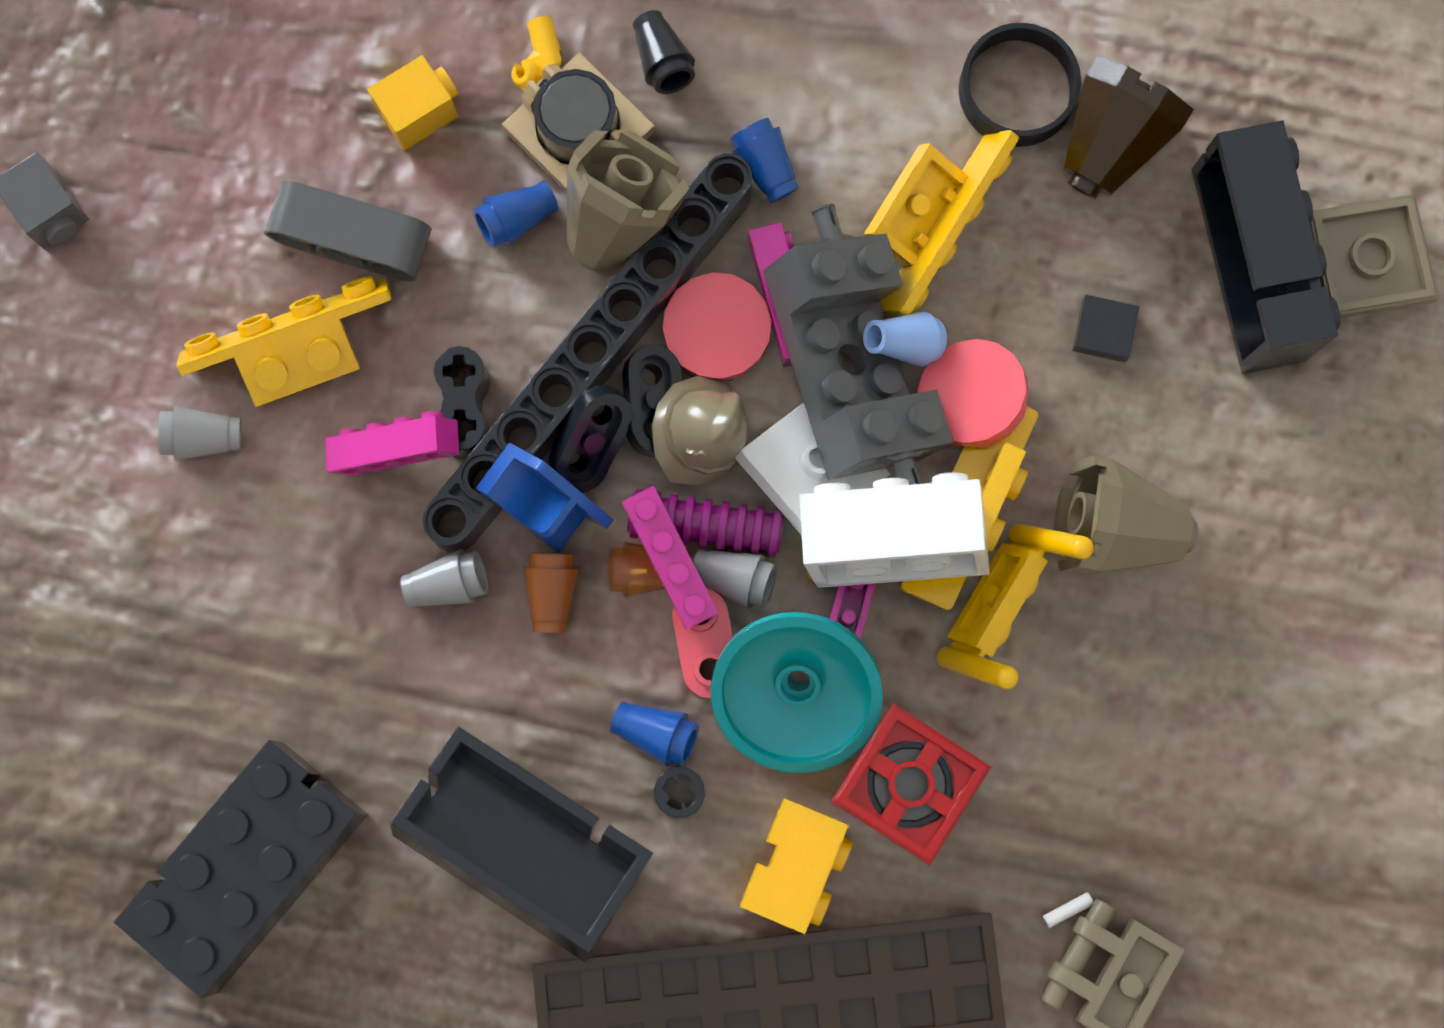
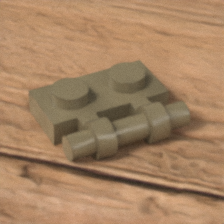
M1095 899L1085 918L1079 916L1072 929V932L1076 935L1061 963L1054 961L1047 974L1051 981L1044 991L1041 1000L1061 1011L1072 991L1086 999L1075 1020L1087 1028H1143L1185 950L1133 919L1128 921L1120 938L1105 929L1116 909L1099 899ZM1098 946L1110 953V956L1095 983H1092L1082 977L1081 973L1095 947Z

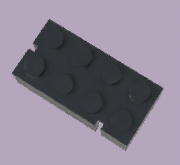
M1284 120L1217 133L1206 148V153L1201 155L1191 169L1242 374L1306 362L1338 336L1337 330L1340 327L1338 304L1333 297H1328L1326 287L1321 286L1320 278L1326 274L1327 269L1326 256L1322 246L1314 242L1310 226L1313 218L1312 201L1308 192L1301 190L1296 171L1299 167V150L1294 138H1288Z
M458 726L429 766V783L420 779L390 822L392 836L585 962L646 868L653 852L610 824L602 834L598 845L590 838L596 829L599 817ZM431 786L437 789L432 797Z
M268 740L157 870L165 879L148 881L116 918L114 923L201 999L217 994L368 814L331 782L318 781L321 774L284 742ZM305 783H314V785L309 788Z

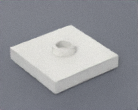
M804 403L746 445L735 457L801 536L800 494L814 493L816 486L827 483L848 484L850 490L873 488L875 481L886 479L890 475L886 469L828 480Z

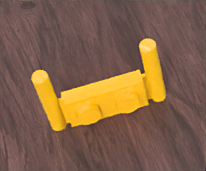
M1021 523L1014 524L1009 531L1011 543H1002L989 564L990 575L982 576L949 632L947 638L952 641L951 645L944 646L938 651L936 657L938 665L1003 689H1011L1016 686L1019 675L1015 668L984 658V656L992 658L997 648L1006 641L1011 631V624L1025 600L1036 590L1039 576L1048 562L1043 557L1044 553L1050 552L1082 560L1087 559L1094 551L1093 542L1088 537Z

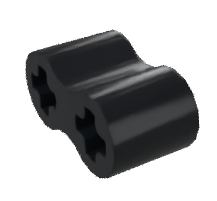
M456 346L440 354L435 362L434 375L443 395L442 408L439 412H442L445 418L457 420L458 430H460L461 421L468 420L473 430H476L466 433V441L459 442V455L453 456L456 459L465 460L490 430L482 413V404L489 391L490 379L483 361L475 351L468 347ZM468 367L472 376L466 377L465 386L457 387L452 378L459 377L460 368Z

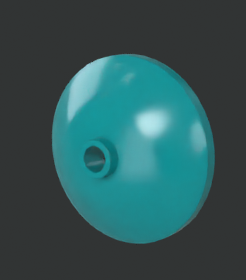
M801 612L779 613L750 623L735 634L726 644L714 668L711 682V703L720 729L729 742L743 755L760 765L774 770L808 773L828 769L844 762L866 744L872 736L881 715L883 700L882 679L870 650L848 628L819 615ZM801 671L807 674L809 678L804 682H796L789 675L792 672Z

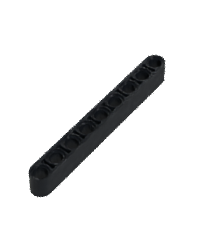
M724 153L715 156L706 164L688 186L689 190L683 203L663 228L634 252L428 504L423 515V526L426 534L439 548L452 553L459 549L464 551L469 549L501 512L502 509L485 495L474 491L473 481L480 471L492 467L508 445V437L511 432L521 426L533 428L537 432L536 439L524 451L543 460L555 445L578 397L593 386L604 385L664 311L674 292L690 279L746 210L751 201L752 172L749 164L743 158L735 154ZM731 177L736 179L742 187L736 193L729 195L718 192L713 185L721 178ZM690 218H699L708 225L707 231L699 236H688L679 227L685 220ZM657 259H665L675 267L668 277L662 279L648 275L645 269L649 263ZM627 300L637 303L641 310L634 319L620 321L611 314L613 307L617 303ZM597 342L606 348V353L599 362L589 364L577 358L579 349L586 343ZM555 384H563L572 390L569 400L564 405L553 407L542 401L543 394L547 388ZM454 511L464 514L466 521L461 533L451 538L439 535L438 524L446 513Z

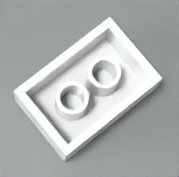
M945 473L934 476L932 478L933 483L909 485L907 479L886 478L875 481L873 488L850 490V486L844 483L818 485L814 488V493L800 494L803 564L818 588L990 575L985 508L980 479L968 480V475L963 473Z

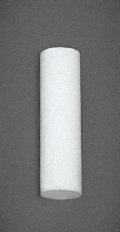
M1086 892L1048 912L1042 918L1050 929L1091 907L1094 902L1089 893Z

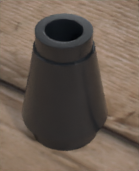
M651 10L639 15L633 22V28L646 83L653 86L657 93L664 95L684 89L695 77L693 69L695 65L694 57L664 19L660 11Z

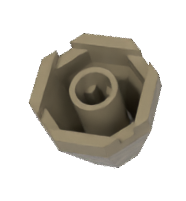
M594 130L574 151L567 167V244L573 258L582 266L591 270L613 271L664 227L682 205L689 187L684 178L678 183L675 177L679 169L675 158L636 133L621 132L618 140H604L608 131Z
M1092 455L1074 462L1069 475L1079 478L1074 488L1063 486L1057 501L1054 530L1088 537L1093 542L1094 551L1089 558L1084 560L1066 556L1065 560L1057 561L1061 572L1088 575L1182 561L1185 554L1193 550L1198 538V525L1187 504L1113 459Z

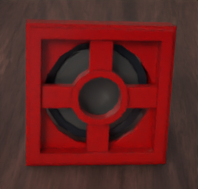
M893 703L872 736L862 747L858 757L851 764L846 778L830 802L930 866L988 774L991 766ZM900 741H920V742H922V743H925V745H924V744H921V743H919V742H900ZM940 755H942L943 757L946 758V760H947V762H948V764H949V766H950V769H951V771H952V773H953V781H954V791H953V792H952V775H951V773H950V771H949V768H948V766H947L945 760H944ZM902 827H921V828H902Z

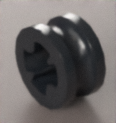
M672 767L663 772L657 779L654 787L655 801L659 809L668 816L675 818L689 817L696 813L703 804L705 797L704 784L700 776L693 770L685 767ZM678 776H684L692 781L689 790L696 797L689 807L686 808L684 802L681 803L682 809H674L668 805L670 795L664 791V786L669 779L673 778L675 783H678Z

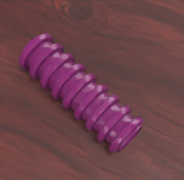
M637 488L635 494L643 491L644 489ZM657 491L685 546H689L690 541L699 542V548H706L707 543L716 544V550L721 551L724 550L725 546H732L735 553H741L742 548L751 549L750 554L758 555L759 550L768 551V557L775 558L776 553L780 551L784 515L778 508H774V512L770 513L765 512V507L760 505L757 506L756 510H749L746 503H740L739 508L730 507V501H723L721 506L713 505V499L706 498L704 503H698L695 496H688L687 501L679 500V495L671 493L670 498H662L661 492ZM628 517L627 532H629V537L637 539L638 535Z

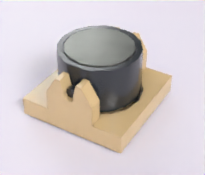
M580 52L563 68H560L557 64L546 65L543 68L542 78L539 82L535 83L533 80H530L527 83L521 96L523 105L502 123L503 131L566 193L568 164L560 163L559 160L570 162L574 151L594 130L608 131L604 140H618L621 132L636 133L647 140L655 132L654 124Z

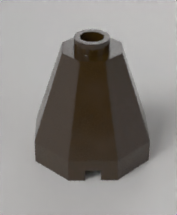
M1098 55L1089 68L1083 82L1063 170L1071 175L1067 184L1092 199H1096L1100 192L1111 196L1180 133L1194 110L1167 87L1156 81L1151 86L1139 79L1142 73L1127 65Z

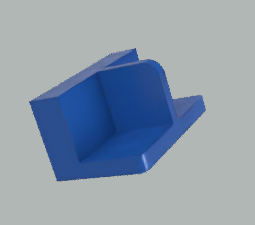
M510 442L476 487L478 491L558 553L585 517L605 529H608L613 522L609 515L546 462Z

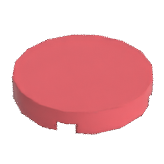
M711 272L691 278L674 292L665 308L662 330L667 349L676 356L680 367L687 371L688 374L693 377L701 376L726 382L743 377L753 369V366L759 363L769 347L772 320L766 300L751 283L734 274Z
M981 339L956 342L945 348L943 355L938 360L931 362L923 370L917 393L937 389L954 441L950 445L961 448L962 446L988 447L1006 438L1022 421L1028 406L1026 403L1029 390L1028 378L1015 355L996 342Z

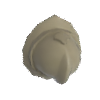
M695 376L673 384L657 404L651 427L654 455L669 483L701 486L725 477L738 463L735 457L746 446L749 432L745 410L741 404V397L737 392L732 391L727 382Z

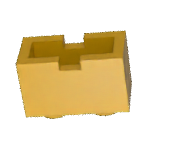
M782 799L766 838V842L775 845V849L767 867L756 863L740 902V907L803 934L806 933L809 923L819 927L832 894L823 891L831 869L841 873L853 844V840L844 837L849 825L788 799Z

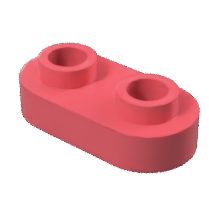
M706 588L718 614L712 616L706 624L695 625L687 630L684 628L674 607L672 619L684 682L694 695L702 699L711 700L712 680H706L700 675V666L706 660L717 662L722 650L732 639L733 635L724 599L717 592Z

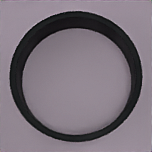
M1031 23L1005 24L984 34L969 51L959 79V100L969 123L983 136L1012 130L1019 136V140L1014 147L1035 145L1055 135L1069 119L1081 90L1080 67L1069 45L1051 30ZM1006 41H1025L1046 49L1060 62L1068 78L1070 95L1066 110L1050 124L1033 130H1013L996 124L980 111L972 98L968 75L969 68L974 60L991 46Z

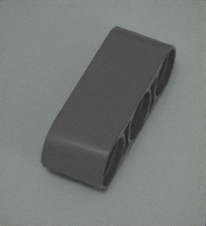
M282 181L264 234L275 242L300 251L394 279L412 282L415 281L432 228L425 222L403 213L298 182Z

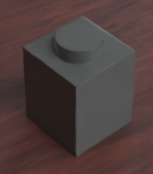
M37 151L0 175V197L24 232L43 249L50 245H60L67 242L76 235L79 226L89 220L56 170Z

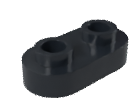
M655 344L643 346L628 357L622 370L623 397L629 402L633 413L631 426L626 437L635 451L647 457H655L653 438L646 434L644 429L645 422L653 423L656 406L673 384L682 381L681 367L676 356L669 349ZM642 368L653 372L655 375L654 385L648 384L643 380L641 376Z
M597 385L584 391L576 400L551 451L549 466L581 493L596 488L603 481L631 426L633 418L632 408L617 389L608 385ZM605 405L602 413L592 416L596 409ZM581 453V457L577 462L569 464L571 457Z

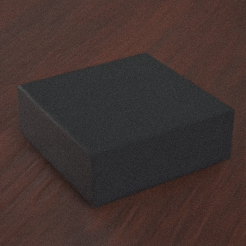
M1085 295L1081 303L1072 351L1126 362L1130 357L1139 306Z

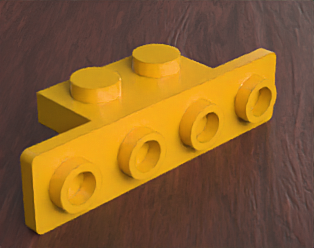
M1012 130L984 135L963 170L958 168L930 143L918 146L864 232L865 236L887 233L894 258L902 265L899 273L903 285L880 302L885 317H899L912 314L923 305L929 294V283L937 270L946 265L953 257L957 249L955 241L963 228L980 213L985 203L983 196L993 180L1002 175L1010 165L1012 160L1011 151L1019 140V136Z
M372 276L360 277L341 287L343 293L323 300L320 295L302 298L289 306L290 312L271 319L266 313L252 316L237 325L238 331L218 338L214 332L197 336L184 344L185 350L179 353L177 368L181 376L234 358L255 407L359 370V361L341 318L390 301L392 298L387 279L382 278L374 281Z
M1027 407L1022 421L1006 438L988 447L963 446L952 470V473L967 474L968 480L980 479L985 508L987 546L990 552L994 550L1006 521L997 518L1005 498L1012 501L1016 500L1028 474V471L1021 468L1020 465L1026 453L1023 449L1038 418V412ZM967 576L902 581L900 588L911 596L944 611H949L953 608Z

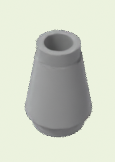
M176 405L173 411H160L158 425L160 455H173L174 461L229 452L230 450H241V417H230Z
M459 549L413 571L411 574L401 577L402 594L409 608L476 603L477 596L485 595L489 590L486 569L477 551L465 553L463 549Z
M704 549L697 551L693 564L706 588L748 609L753 605L763 608L767 605L775 584L777 565L766 562L765 555L707 551Z

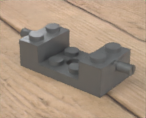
M821 205L811 211L821 241L795 245L764 269L763 273L827 478L832 480L893 467L897 478L907 479L909 485L922 484L916 462L954 442L938 391L936 389L910 394L899 360L882 354H872L867 351L863 342L864 329L870 321L886 320L880 301L903 285L887 233L863 237L843 234L835 211V205ZM838 351L847 354L851 358L855 367L854 375L840 367L837 358Z

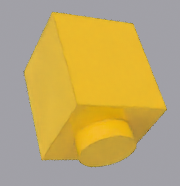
M423 55L367 89L376 110L404 151L458 118L452 101L454 97L459 95L456 87L442 67L433 71Z

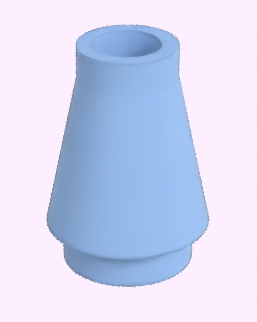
M917 312L886 320L870 321L864 329L863 342L867 351L872 354H882L918 367H924L938 360L943 355L947 345V333L939 319L934 318L928 312Z

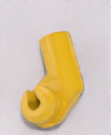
M550 16L536 17L527 23L533 52L527 59L521 61L522 66L515 64L511 72L513 83L523 91L530 80H533L535 83L541 80L543 68L546 65L557 64L560 68L562 67L563 57L554 22Z

